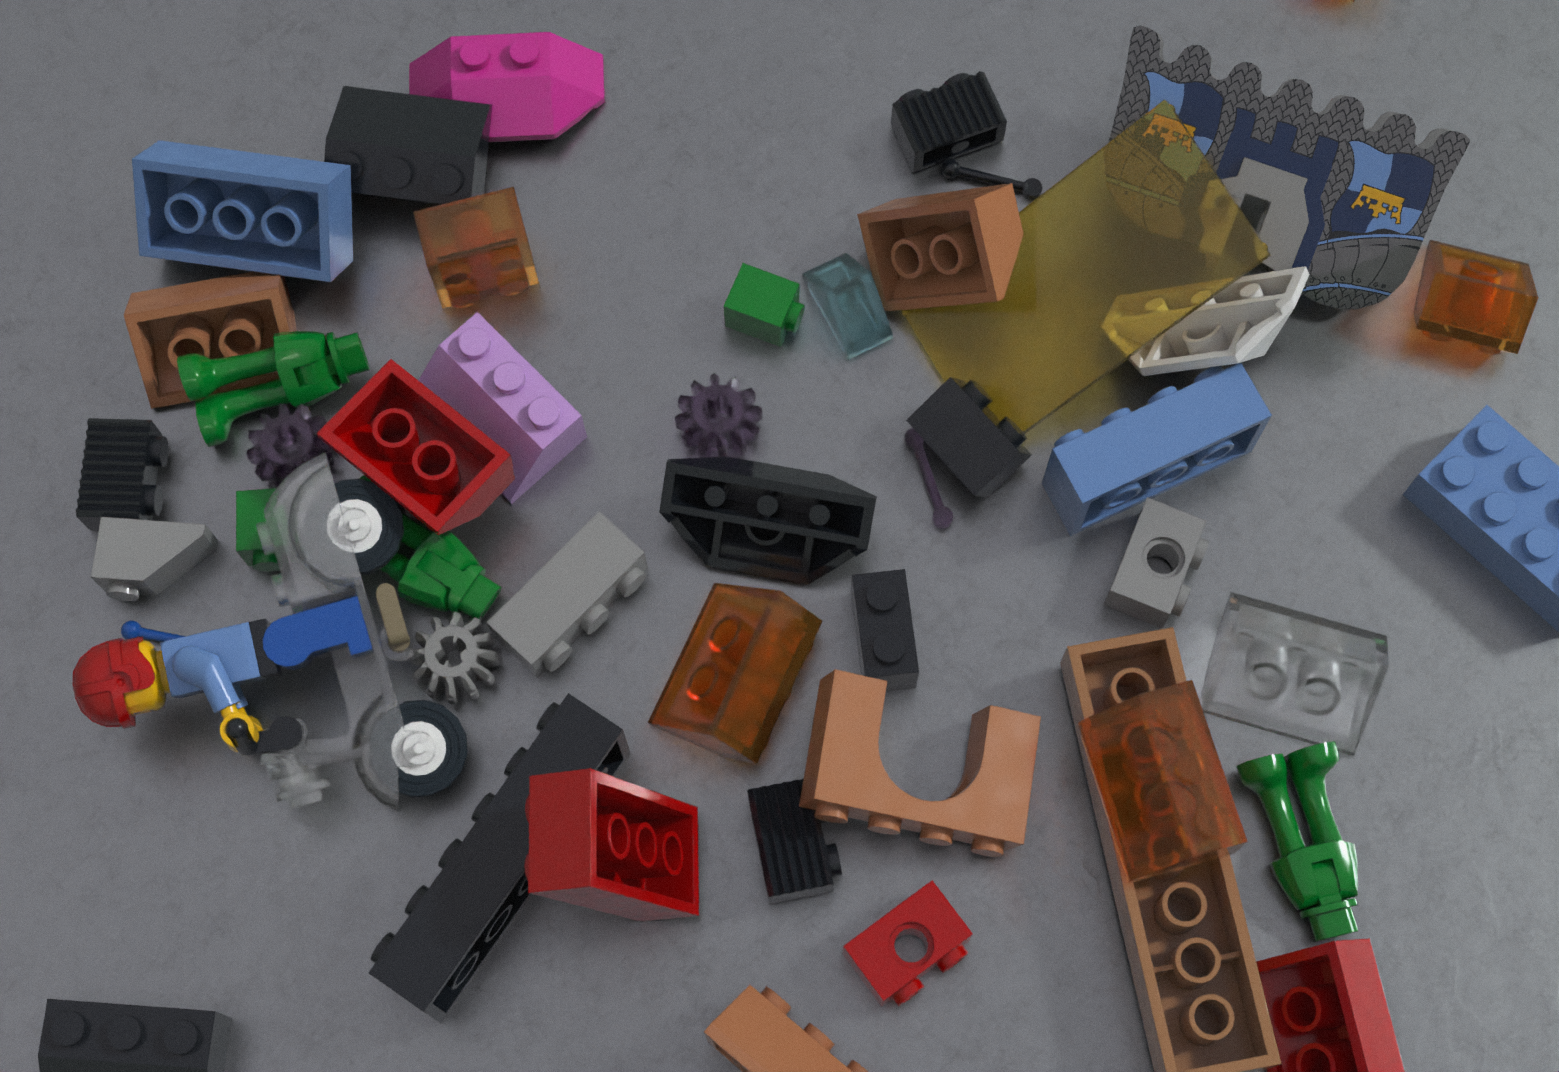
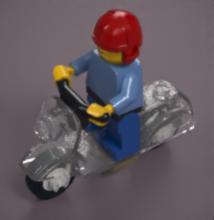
M325 452L302 463L284 478L271 495L263 510L266 521L256 524L264 554L275 553L281 571L280 574L271 576L279 606L290 605L293 612L292 615L282 617L272 623L265 618L160 642V651H157L151 642L143 640V637L109 640L88 650L80 657L73 670L72 687L81 712L92 722L105 727H122L123 729L135 727L136 715L161 709L165 705L167 694L169 693L174 698H184L205 693L214 714L221 713L223 721L219 731L230 750L239 752L242 755L261 754L260 764H266L270 780L277 779L280 793L275 794L277 802L288 799L291 809L323 800L321 789L329 787L331 784L329 778L323 779L320 766L353 760L355 770L365 789L381 804L399 812V793L413 798L433 796L450 787L461 774L468 755L466 733L458 717L446 707L427 700L405 701L398 704L384 657L392 661L403 662L415 655L413 648L408 649L410 637L407 632V626L395 588L391 584L383 583L376 590L377 602L384 623V627L378 636L361 575H369L385 567L399 551L404 535L403 514L397 502L373 482L364 479H349L334 483ZM331 652L349 715L350 731L345 736L308 739L309 731L302 718L295 719L286 716L276 719L270 727L263 731L259 720L247 715L244 706L248 705V702L240 685L283 676L281 667L289 670L301 669L307 666L315 656Z

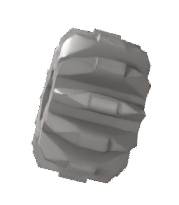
M453 612L449 619V626H443L438 617H432L430 623L434 632L429 635L425 632L417 631L414 638L423 648L414 649L408 653L409 661L419 666L412 673L416 684L427 683L426 693L432 699H436L445 691L448 702L450 704H457L460 698V690L464 689L472 700L477 699L479 692L474 684L480 681L485 685H493L495 678L486 668L495 667L501 663L499 654L491 650L497 643L492 632L482 633L483 624L476 617L464 625L460 613ZM458 650L462 662L452 667L447 655L452 651Z

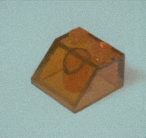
M1429 240L1413 311L1416 329L1422 330L1421 332L1428 338L1441 342H1449L1452 338L1471 342L1474 348L1489 354H1501L1502 350L1518 354L1539 298L1529 264Z

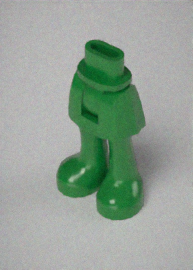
M315 331L281 332L274 334L273 347L257 352L216 359L191 353L177 358L178 371L183 388L190 401L196 400L195 410L198 425L208 447L221 445L227 441L232 422L245 414L290 403L297 409L302 410L335 393L343 384L350 383L349 376L370 370L358 332L336 338L333 332L326 335ZM277 372L279 376L278 379L262 384L211 394L219 387L243 379Z
M365 475L359 478L372 482ZM402 513L404 535L401 542L413 549L415 553L409 559L397 552L385 567L379 569L399 583V597L411 603L442 612L450 610L451 613H460L462 611L471 618L476 617L482 620L499 596L502 587L485 577L486 569L480 566L476 557L452 532L447 531L437 535Z
M1334 741L1298 749L1287 754L1285 757L1283 753L1249 760L1236 766L1242 784L1258 795L1273 829L1280 854L1278 859L1270 863L1273 874L1290 902L1297 910H1300L1301 919L1309 918L1315 941L1358 932L1351 908L1358 905L1356 898L1347 899L1358 896V864L1355 844L1342 840L1326 793L1325 777L1339 761V751ZM1287 771L1302 805L1310 830L1312 845L1305 846L1288 794Z

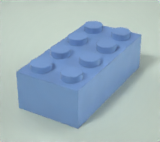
M160 140L132 158L139 256L332 282L353 262L350 165Z
M1242 363L1232 365L1226 369H1223L1222 366L1210 367L1200 373L1194 379L1193 384L1177 390L1175 386L1167 387L1150 397L1146 406L1132 412L1129 408L1119 409L1105 417L1101 421L1102 426L1085 434L1082 429H1077L1060 437L1054 443L1055 447L1052 448L1041 484L1069 535L1072 536L1145 502L1147 497L1152 499L1252 452L1272 414Z
M1486 405L1418 474L1403 493V496L1559 632V466L1492 408Z

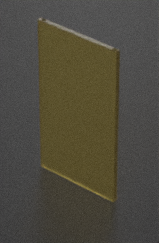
M1163 100L1019 212L1024 234L1004 299L998 302L901 311L945 382L950 377L963 380L965 383L970 379L974 380L992 398L993 401L988 405V408L1001 421L1005 416L1008 417L1026 434L1262 263L1271 254L1268 251L1267 244L1262 242L1175 112V107L1169 101Z

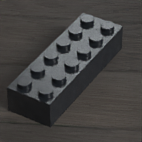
M569 693L560 705L553 702L546 709L536 727L540 732L528 750L521 747L513 755L504 771V775L508 777L496 795L489 792L480 801L471 817V820L475 822L474 826L463 841L457 838L447 847L438 863V866L442 869L430 887L422 885L414 893L405 908V914L408 915L406 921L396 935L392 932L386 934L372 953L371 961L375 964L368 973L439 1023L443 1022L532 895L528 893V880L524 869L525 858L529 853V823L525 814V803L529 796V776L588 768L615 776L630 755L623 729Z

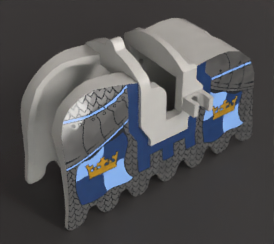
M1141 25L1133 27L1123 86L1105 153L1108 187L1120 209L1127 217L1141 228L1160 236L1198 244V252L1208 255L1206 270L1215 272L1245 194H1249L1266 200L1254 236L1255 251L1260 262L1268 266L1267 272L1306 266L1310 275L1301 294L1307 298L1335 309L1356 310L1374 305L1386 299L1404 282L1416 259L1444 190L1470 143V139L1466 134L1437 128L1430 131L1422 143L1416 145V125L1413 119L1406 114H1399L1398 112H1386L1380 115L1372 127L1365 129L1363 125L1364 107L1361 101L1355 97L1338 95L1330 100L1323 111L1315 112L1312 108L1313 91L1310 84L1304 80L1289 79L1282 83L1275 94L1265 96L1261 91L1262 74L1259 67L1253 63L1242 62L1234 66L1227 78L1219 80L1212 76L1211 55L1201 45H1191L1185 48L1176 61L1168 63L1163 58L1164 42L1161 35ZM1221 196H1225L1227 198L1225 201L1218 200V198Z

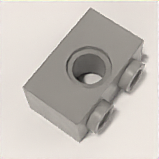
M1147 497L1105 599L1104 606L1159 628L1164 627L1170 614L1180 617L1191 591V587L1182 584L1189 567L1196 570L1199 569L1209 544L1208 540L1201 538L1207 520ZM1153 556L1166 559L1172 567V572L1160 574L1153 571L1148 565L1147 559Z

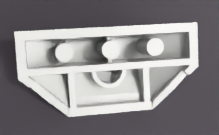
M1304 266L1118 296L1102 328L1107 337L1142 376L1238 364L1266 354L1295 308L1310 274L1307 267Z

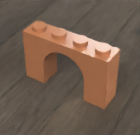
M837 669L820 679L799 807L816 810L815 818L826 822L847 823L848 817L867 821V829L877 833L897 835L900 834L901 829L920 833L919 840L928 844L950 846L953 840L972 844L971 852L984 856L1002 857L1004 851L1024 845L1041 716L989 705L972 714L965 767L957 788L945 800L927 801L915 798L901 790L890 779L883 767L878 741L887 681Z

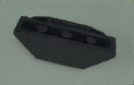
M723 456L668 459L659 513L668 523L671 522L682 539L706 566L810 584L868 549L877 496L829 474Z

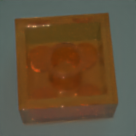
M514 187L413 212L426 265L442 309L450 306L454 308L470 307L485 297L497 294L506 296L517 295L526 291L529 286L540 284Z

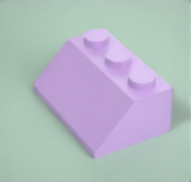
M478 312L439 344L418 380L511 454L515 480L501 493L510 504H513L587 438L582 415Z

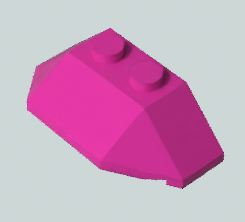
M551 32L451 36L409 64V94L492 104L489 142L556 139L578 123L592 109H597L605 103L604 58L601 53Z

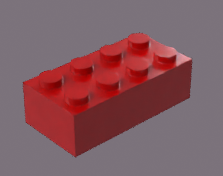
M592 768L529 776V796L525 803V814L529 823V853L525 858L524 864L525 875L528 880V893L637 921L699 916L698 807Z

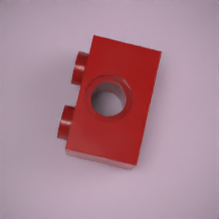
M931 880L843 946L842 954L881 1007L892 999L899 1007L925 987L920 978L937 966L942 973H945L969 954L964 945L970 941L973 933L934 881ZM904 935L917 936L925 945V956L916 962L902 960L895 951L894 944L896 940Z

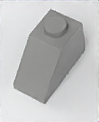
M101 517L90 577L106 592L108 597L113 599L137 601L139 595L158 596L215 552L218 539L206 524Z

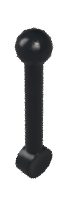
M954 159L944 161L941 166V172L946 178L953 179L961 176L993 185L1012 183L1013 189L1021 191L1028 200L1038 199L1042 192V184L1035 178L1022 182L962 167Z

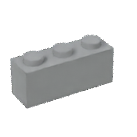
M599 511L486 623L496 640L537 678L546 669L553 672L567 660L572 652L570 645L584 631L587 634H591L604 623L610 613L607 608L621 594L624 597H628L640 587L646 578L644 571L648 568L645 552Z

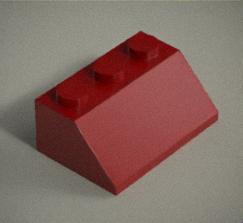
M392 359L317 432L319 439L437 535H441L479 517L515 480L511 454Z
M1370 938L1331 941L1256 961L1281 1060L1280 1065L1268 1069L1267 1072H1405Z

